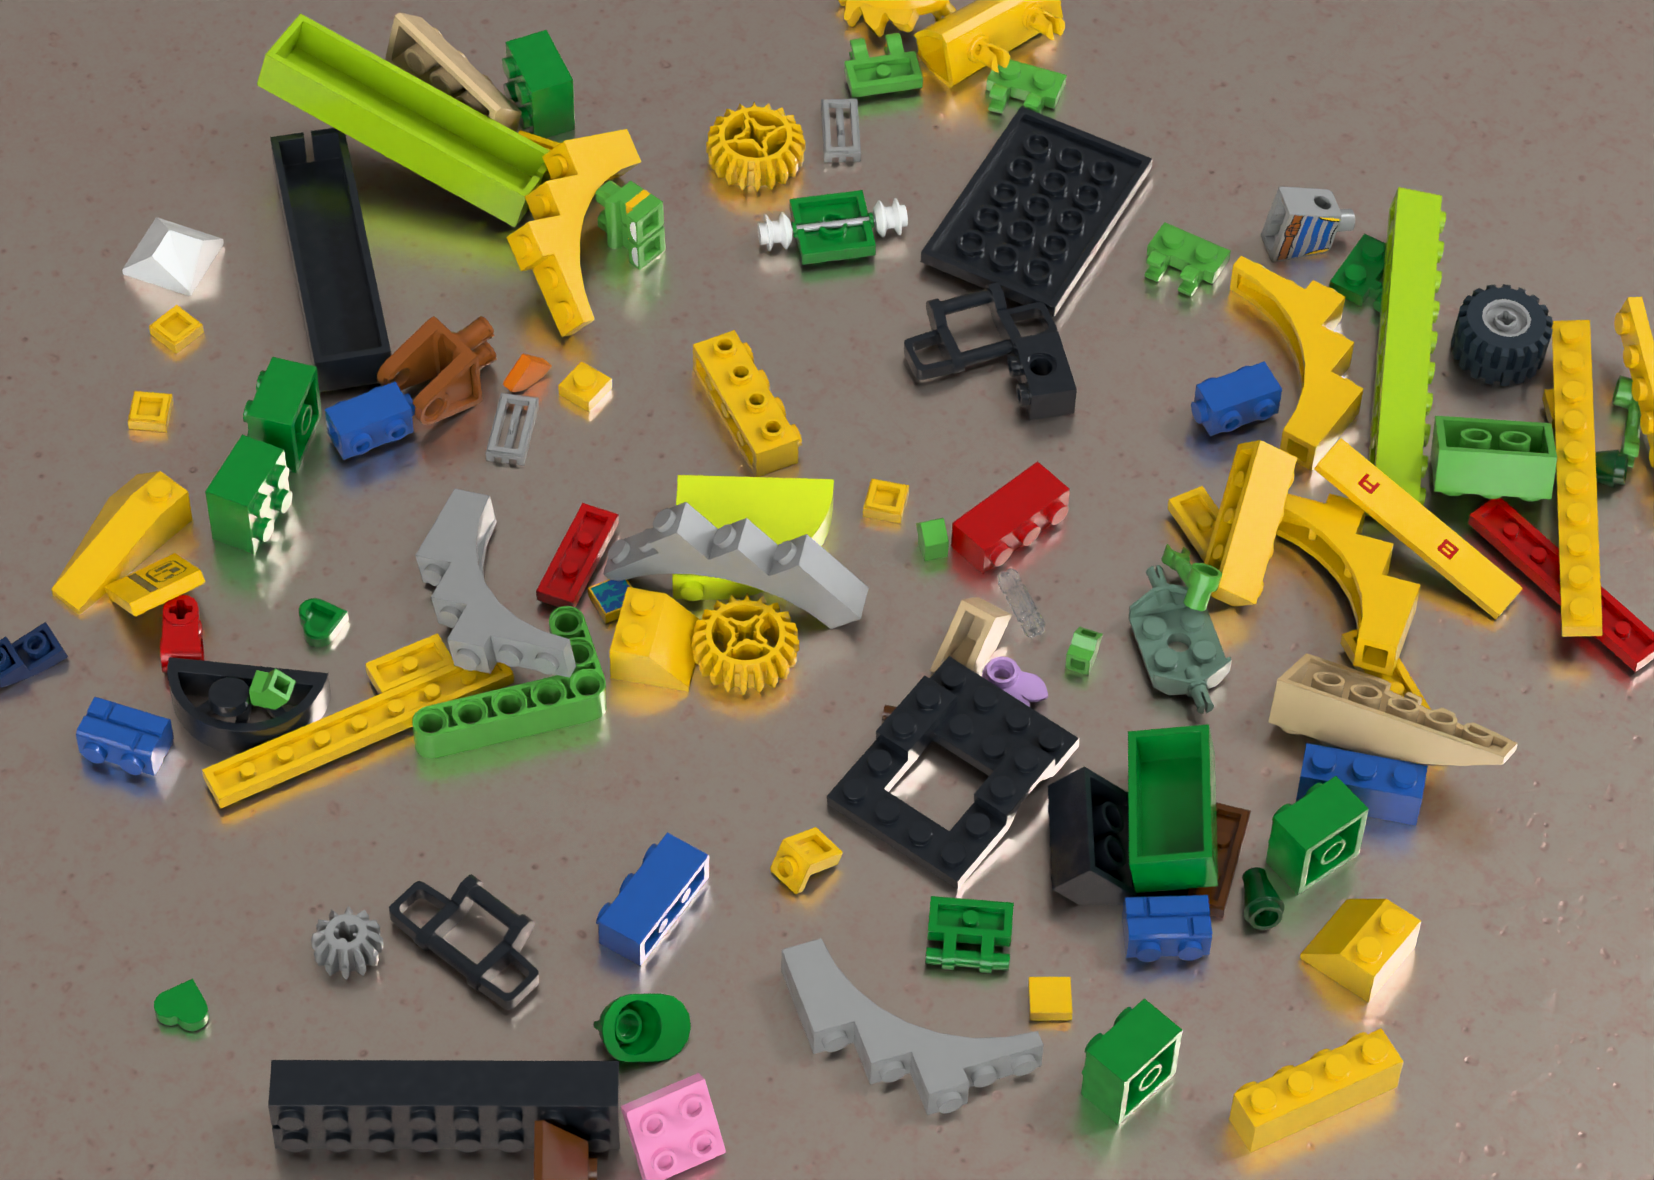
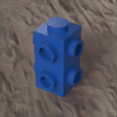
M1265 361L1253 366H1244L1235 372L1217 378H1208L1202 383L1196 384L1194 402L1191 403L1192 414L1197 423L1203 424L1210 436L1221 432H1230L1244 424L1256 420H1266L1279 412L1282 388Z
M392 382L326 408L327 433L342 459L345 460L355 455L364 454L370 449L390 441L400 440L406 435L413 433L412 416L415 414L416 407L411 396L408 393L403 395L397 383Z

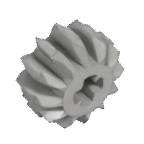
M348 906L345 914L338 915L331 909L329 921L318 919V924L316 925L317 932L313 933L311 943L312 948L315 950V961L318 963V966L325 965L329 976L340 970L346 980L351 971H357L364 977L366 965L377 966L379 961L378 953H381L384 947L383 938L380 936V926L377 920H369V915L365 910L357 915H353V910Z

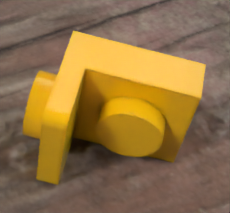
M817 827L783 839L770 870L794 894L803 892L810 875L838 865L843 852Z

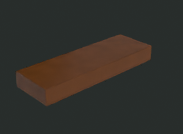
M1216 802L1218 886L1189 888L1185 896L1208 895L1210 915L1223 918L1251 811Z

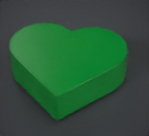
M310 598L305 600L299 607V620L304 629V638L312 647L321 648L328 646L349 620L348 611L322 599Z
M190 979L160 993L154 1000L156 1018L164 1025L172 1026L179 1024L181 1028L187 1031H196L203 1028L209 1020L207 1003L194 979Z

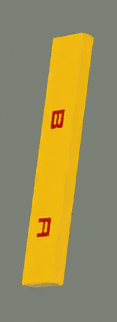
M1342 438L1336 442L1314 468L1315 471L1494 619H1497L1523 589Z

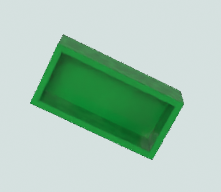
M1209 724L1128 731L1129 866L1136 893L1218 886L1215 751Z

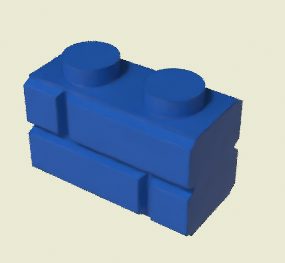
M94 697L87 710V715L83 717L76 730L79 753L87 760L97 764H101L104 761L120 765L124 771L132 775H140L143 772L156 776L163 763L164 756L166 757L174 739L171 719L98 697Z
M1208 895L1124 898L1122 924L1126 958L1137 957L1138 960L1143 962H1153L1160 957L1179 956L1182 960L1193 961L1201 958L1203 955L1210 954L1212 925Z

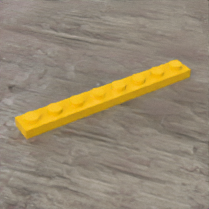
M499 662L496 663L491 674L475 670L468 671L454 666V663L204 768L202 769L203 778L221 809L412 727L414 714L423 707L501 689L513 684L514 673L510 666Z

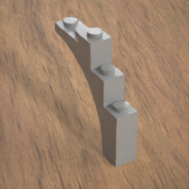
M454 489L415 555L423 582L437 586L431 599L438 623L453 628L447 641L454 666L468 671L475 670L491 674L496 663L499 662L510 667L518 666L540 671L548 675L555 674L570 678L576 667L570 639L541 631L520 620L499 603L485 583L483 565L486 548L497 523L490 496Z
M687 502L658 512L653 521V528H648L643 532L613 543L608 551V560L603 573L608 579L614 581L656 574H695L726 579L752 586L783 598L807 611L830 629L861 619L869 589L868 586L808 534L778 545L747 518L724 525L718 529Z
M822 938L782 949L781 972L813 1054L823 1051L835 1052L841 1050L847 1044L854 1043L870 1085L881 1081L894 1082L905 1074L910 1073L927 1115L937 1112L950 1113L967 1104L969 1087H985L992 1084L996 1079L1014 1074L1017 1076L1026 1075L1042 1065L1044 1044L1038 1031L1009 1037L970 1038L938 1033L898 1018L878 1007L857 990L836 966Z

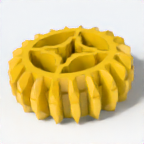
M753 102L752 106L748 108L739 103L737 111L726 109L724 117L716 116L714 126H710L708 142H706L709 164L712 169H715L718 178H726L729 186L739 183L742 191L747 186H754L758 192L760 187L764 185L772 190L775 182L785 185L788 176L795 177L798 167H801L804 161L805 140L801 125L796 124L794 115L785 116L783 107L774 111L769 103L765 107H757L756 103Z
M748 593L743 600L737 601L731 595L728 599V604L716 600L713 606L714 610L704 609L702 620H697L694 626V635L692 637L693 659L695 664L700 666L702 677L710 676L713 687L724 683L727 693L734 687H739L743 695L748 688L754 687L760 694L763 684L775 688L778 678L787 679L789 668H794L797 662V652L799 651L798 629L796 623L791 622L789 611L780 612L778 602L766 605L764 596L758 601H751ZM767 635L776 643L774 648L768 645V640L765 639ZM717 640L724 644L726 649L724 653L716 647L715 643Z

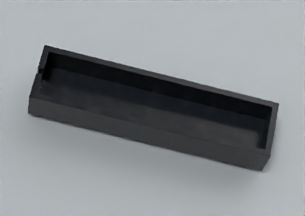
M335 128L311 131L313 162H307L303 132L270 137L274 171L312 364L317 367L319 392L378 383L377 373L382 364L391 356L347 139L343 132Z
M271 1060L268 1108L275 1148H284L292 1152L303 1151L306 1148H327L334 1152H343L349 1149H371L377 1152H387L392 1149H415L420 1152H430L435 1149H458L463 1152H474L479 1149H501L506 1152H517L522 1149H534L535 1121H545L588 1141L589 1151L591 1152L620 1149L621 1098L619 1061Z

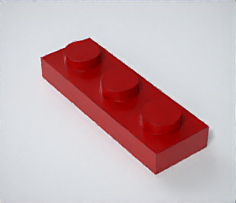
M585 503L581 504L536 590L538 601L557 607H576L619 524V514Z

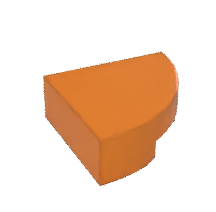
M523 353L503 381V385L511 392L526 390L537 383L549 371L552 365L544 358Z

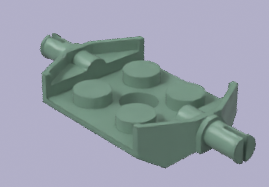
M1156 565L1155 569L1154 566H1151L1146 570V575L1149 578L1152 589L1129 606L1128 614L1129 622L1154 688L1167 695L1187 694L1188 697H1193L1197 712L1204 714L1205 708L1206 713H1209L1213 710L1214 705L1210 699L1208 689L1217 686L1230 672L1231 657H1225L1208 609L1198 611L1187 607L1183 601L1188 588L1167 583L1162 566ZM1173 642H1181L1187 645L1189 649L1183 652H1176L1169 648L1168 645Z

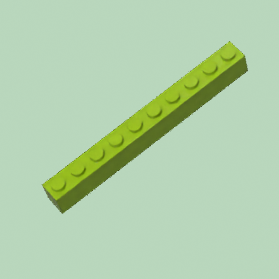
M1398 187L1388 215L1368 461L1424 506L1426 488L1420 486L1421 478L1423 479L1426 475L1428 456L1423 455V447L1427 446L1431 431V425L1425 424V419L1432 407L1433 393L1428 392V384L1432 383L1435 372V362L1430 361V354L1434 353L1438 336L1436 331H1432V324L1436 323L1440 308V302L1435 301L1434 297L1435 293L1439 291L1442 279V271L1437 270V263H1440L1444 251V241H1439V234H1442L1444 230L1446 212L1441 211V195Z

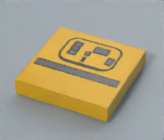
M173 553L104 587L109 599L133 616H138L203 585L205 579L201 569Z

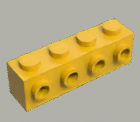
M735 330L693 344V370L755 477H761L797 464L798 448L802 446L800 432L795 424L790 425L786 419V411L781 399L778 396L774 397L772 395L769 380L764 370H758L755 366L753 353L748 343H742Z
M1261 440L1237 445L1204 564L1211 565L1222 573L1218 589L1212 592L1211 597L1233 607L1256 604L1263 591L1264 574L1268 561L1274 552L1273 543L1278 525L1284 516L1283 507L1288 489L1292 485L1295 476L1294 468L1297 457Z
M1382 1028L1369 1034L1366 1032L1356 1034L1346 1044L1338 1048L1320 1050L1310 1060L1295 1067L1293 1065L1284 1066L1266 1080L1259 1083L1252 1081L1241 1086L1233 1095L1229 1120L1249 1152L1252 1153L1396 1088L1403 1060Z

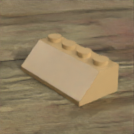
M401 12L394 16L385 58L386 61L517 132L522 112L512 99L507 98L493 85L488 76L481 74L468 62V59L461 51L451 46L443 38L440 31L435 27H431L422 17Z

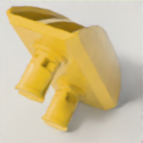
M976 0L918 31L914 36L917 40V54L923 63L944 84L952 88L986 66L999 73L998 65L1003 68L1008 66L1010 51L1040 33L1050 40H1054L1053 33L1059 36L1063 34L1065 22L1063 20L1061 0Z

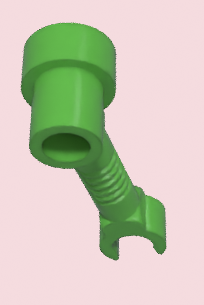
M1620 375L1615 386L1612 405L1627 408L1628 410L1620 453L1628 454V467L1633 468L1634 459L1638 457L1640 448L1641 412L1638 401H1635L1632 396V378Z
M1167 544L1161 561L1172 570L1177 571L1187 586L1188 590L1183 603L1194 610H1206L1212 592L1218 589L1222 578L1221 571L1204 563H1193L1191 565L1190 551L1183 547L1181 553L1172 550Z

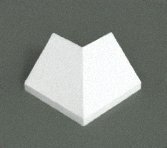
M156 217L122 269L123 275L191 296L222 248L224 241L222 238Z

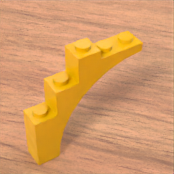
M627 129L565 140L542 156L552 180L545 181L525 196L534 221L527 222L506 237L520 270H533L561 337L573 335L595 320L585 294L580 268V236L585 213L597 189L609 180L620 178L641 163Z
M1240 256L1233 264L1230 289L1254 304L1274 323L1287 341L1298 367L1301 396L1295 412L1283 429L1280 450L1297 457V464L1312 471L1358 415L1361 406L1363 388L1356 385L1350 379L1342 377L1350 367L1354 342L1347 339L1343 334L1333 331L1341 322L1345 296L1315 280H1312L1307 288L1304 289L1292 280L1285 279L1266 269L1263 265Z
M1287 493L1283 507L1284 516L1278 525L1276 535L1296 544L1317 559L1338 581L1348 597L1357 622L1358 640L1353 666L1392 676L1415 615L1420 584L1387 576L1393 543L1361 535L1366 512L1352 500L1329 493L1326 503Z

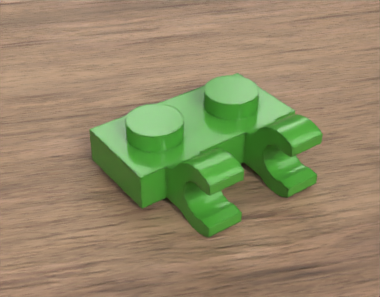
M900 33L885 35L887 46L884 47L885 55L869 57L864 38L850 40L852 51L849 52L850 60L844 62V72L851 98L922 88L923 76L916 52H904Z
M1010 59L1006 68L998 65L999 73L991 70L987 78L986 90L990 91L989 97H992L988 110L1002 114L1010 97L1025 101V107L1040 114L1044 106L1055 109L1066 86L1067 75Z
M1164 222L1148 244L1146 255L1149 257L1146 263L1150 267L1144 276L1159 282L1169 265L1182 271L1180 278L1184 279L1178 287V291L1191 297L1202 280L1211 284L1215 282L1229 262L1231 251Z

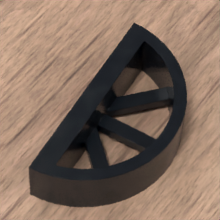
M169 657L167 665L172 704L182 726L201 743L216 750L233 754H240L320 720L325 714L331 699L329 674L276 668L296 681L289 701L284 704L295 707L288 712L282 706L276 710L265 708L273 719L249 723L253 707L250 701L248 709L236 716L235 723L211 717L214 712L210 708L209 700L195 707L186 695L209 697L210 686L215 681L226 677L241 679L250 689L256 670L270 672L275 668Z

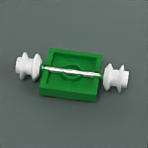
M863 190L793 198L790 199L789 205L792 222L781 212L778 220L771 221L767 214H764L763 222L757 223L760 245L766 244L768 251H771L774 243L780 242L785 249H788L792 242L793 233V238L797 240L803 265L875 256L876 243L872 228L875 227V230L881 237H885L887 229L892 228L895 229L898 235H901L902 227L908 226V217L905 204L899 205L897 198H894L892 206L884 207L882 202L878 200L873 208V213H868Z

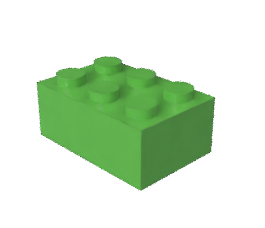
M1435 416L1430 455L1434 492H1442L1448 496H1460L1463 493L1479 494L1488 499H1498L1502 496L1519 497L1530 502L1539 501L1540 499H1552L1557 453L1551 423Z

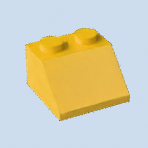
M627 587L609 650L610 678L689 692L696 666L693 659L692 637L694 635V626L697 620L700 619L666 593Z
M1347 899L1302 951L1300 959L1369 1003L1415 948L1421 920L1388 899Z

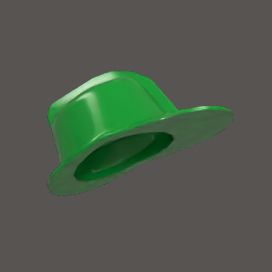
M661 993L627 994L610 1002L602 1011L600 1019L593 1022V1027L599 1031V1036L608 1053L616 1060L625 1062H654L671 1059L681 1052L689 1039L691 1023L689 1013L684 1004L674 996Z

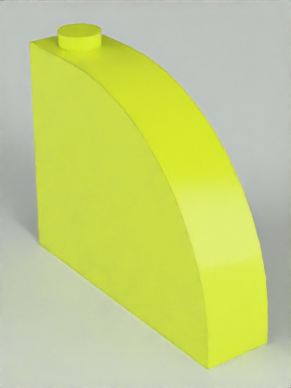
M678 475L676 505L687 502L718 529L724 525L747 518L778 545L808 534L822 547L832 522L834 479ZM672 574L673 599H685L688 601L728 600L731 595L734 598H743L747 593L751 596L764 592L752 586L721 578L695 574Z

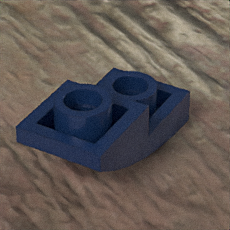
M46 622L13 643L6 636L0 640V688L39 674L68 657Z

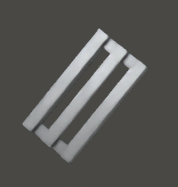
M821 99L824 163L832 162V157H839V162H846V157H853V162H861L857 99ZM829 108H835L838 147H831ZM843 108H850L852 147H846Z
M501 393L486 449V461L494 462L495 457L501 458V463L509 464L510 459L516 460L517 465H525L539 409V398ZM515 404L504 447H498L508 405ZM528 406L518 449H513L523 407Z

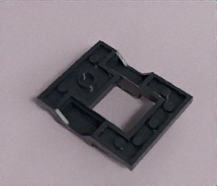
M948 656L930 678L925 675L876 730V740L827 795V804L951 886L959 889L1008 831L1021 803L1041 780L1053 777L1079 747V738ZM932 741L937 742L989 776L974 793V803L950 831L889 792Z

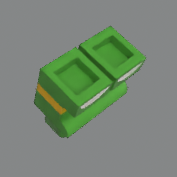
M609 180L595 192L596 202L605 207L597 218L598 227L607 233L608 247L619 249L624 246L628 249L629 263L641 270L666 250L665 228L663 226V201L632 181H629L621 188Z

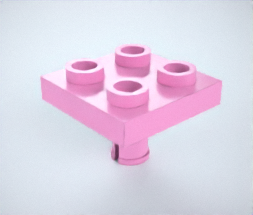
M699 1073L620 1106L642 1180H665L726 1153L706 1081Z

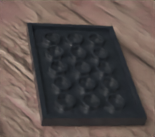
M1021 106L921 251L920 262L982 288H985L987 284L999 282L1004 297L1023 305L1042 302L1047 307L1050 315L1055 317L1152 169L1153 159Z

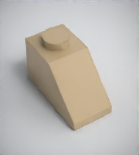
M980 597L962 599L930 671L935 673L950 656L978 674L996 651L1012 614Z

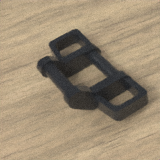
M999 282L987 284L983 290L944 301H940L938 298L927 301L926 310L932 331L906 339L904 341V355L915 377L918 380H925L965 371L966 366L1013 354L1014 338L1021 337L1014 322L1038 318L1045 331L1037 334L1055 332L1057 327L1047 307L1042 302L1007 309L1003 290ZM989 303L993 322L1003 341L961 352L947 326L946 315ZM937 344L944 361L922 364L915 351Z
M468 875L459 884L451 900L426 883L417 881L389 906L390 920L409 935L415 944L424 951H433L467 978L466 982L476 991L482 992L504 1009H513L539 984L537 968L520 954L521 949L534 929L535 922L525 914L518 915L485 890L483 882L474 875ZM425 899L441 910L420 929L402 913L416 900ZM474 902L509 928L503 941L478 964L474 963L443 939L446 934L464 919ZM512 963L527 978L512 992L506 993L492 984L491 981Z

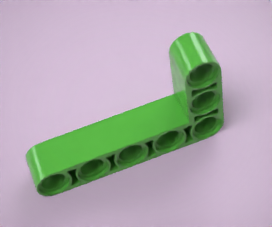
M562 606L555 609L549 617V632L570 639L575 663H580L576 664L570 678L556 675L423 707L414 714L412 719L414 744L418 754L429 759L440 758L599 719L607 708L606 682L582 612L575 607Z

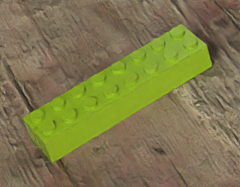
M301 13L265 54L257 86L513 227L518 225L529 210L525 196L550 179V174L542 158L550 150Z

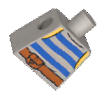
M1282 186L1278 187L1261 232V237L1271 262L1323 254L1330 250L1337 232L1352 231L1354 229L1355 215L1352 209H1339L1333 192L1328 189Z

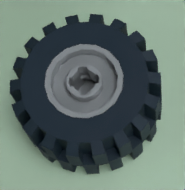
M1495 284L1487 285L1486 290L1478 288L1473 291L1472 296L1467 295L1460 306L1451 339L1453 357L1456 360H1460L1459 366L1462 370L1471 371L1470 376L1476 380L1481 377L1485 379V383L1493 385L1494 381H1498L1501 386H1509L1512 380L1515 384L1524 383L1525 377L1529 379L1534 377L1537 369L1540 370L1543 365L1553 331L1551 329L1553 320L1551 316H1548L1549 310L1546 305H1539L1540 299L1534 294L1531 296L1527 295V290L1520 287L1518 290L1511 289V285L1505 284L1501 288H1497Z

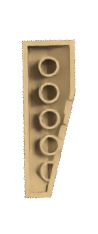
M1308 653L1277 679L1268 723L1280 726L1286 733L1293 735L1303 734L1317 739L1320 744L1326 747H1340L1368 755L1420 764L1455 766L1502 765L1516 751L1518 744L1479 724L1467 723L1462 725L1457 723L1456 714L1443 707L1437 710H1430L1421 705V697L1411 692L1406 693L1404 697L1390 691V682Z

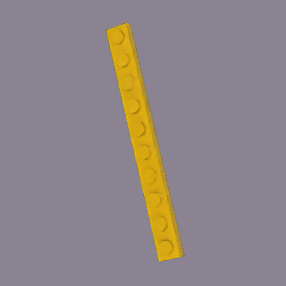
M1590 320L1553 321L1552 353L1562 637L1602 636Z

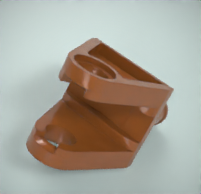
M433 316L382 364L377 373L378 383L385 386L396 382L402 391L434 378L413 401V404L416 406L414 416L425 425L433 424L474 407L482 402L480 370L497 360L494 349L487 342V340L495 336L493 334L494 329L486 318L480 316L457 333L451 332Z

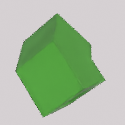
M944 518L915 523L918 533V545L924 561L948 557L949 540Z
M1079 627L1074 632L1071 645L1067 651L1065 668L1089 676L1096 660L1103 634Z
M276 668L270 672L256 670L249 689L251 705L274 710L278 709L289 701L296 681Z

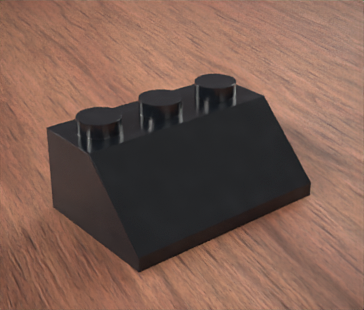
M1085 766L1048 785L1052 889L1079 905H1124V898L1144 897V892L1136 893L1129 866L1128 792Z

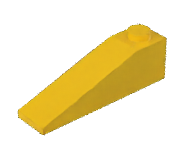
M161 471L134 476L108 498L52 587V594L81 615L107 593L104 586L127 576L193 520L188 491Z

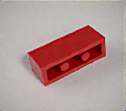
M1037 461L952 523L951 547L982 574L994 566H1001L1014 551L1023 545H1030L1036 540L1040 532L1051 524L1057 525L1066 517L1069 510L1070 488Z

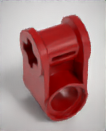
M180 595L173 598L163 606V626L160 640V657L163 673H167L169 657L204 661L203 628L199 620L198 603L188 595Z

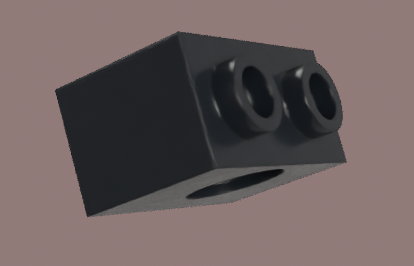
M1055 331L1014 338L1013 354H1008L1007 356L1008 370L1011 377H1017V399L1020 406H1026L1029 419L1036 420L1075 413L1077 388L1059 332Z

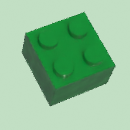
M540 31L505 42L506 58H502V66L508 82L503 84L505 96L512 99L522 112L519 121L523 130L528 129L529 133L543 138L575 130L573 79L548 31Z
M272 357L267 370H262L258 376L254 399L248 400L244 408L243 421L248 424L247 436L284 449L286 467L289 468V472L293 473L298 472L322 416L317 367Z
M243 434L241 435L205 491L212 539L255 554L262 541L266 542L269 540L276 519L280 513H285L288 510L292 501V492L289 490L288 482L289 468L286 467L284 449Z
M1337 776L1324 784L1317 783L1313 785L1303 798L1292 805L1290 803L1283 805L1274 814L1271 834L1268 840L1266 863L1297 895L1301 894L1360 854L1369 808Z
M1145 998L1133 1009L1131 1007L1125 1008L1118 1015L1113 1027L1104 1035L1098 1033L1087 1044L1084 1051L1086 1057L1082 1070L1081 1094L1117 1125H1120L1176 1073L1182 1029Z

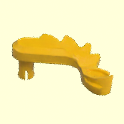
M838 0L841 6H845L844 19L850 27H854L863 14L865 22L878 37L883 36L889 20L900 31L911 32L920 15L932 13L937 22L943 18L942 16L946 17L956 11V8L949 0Z

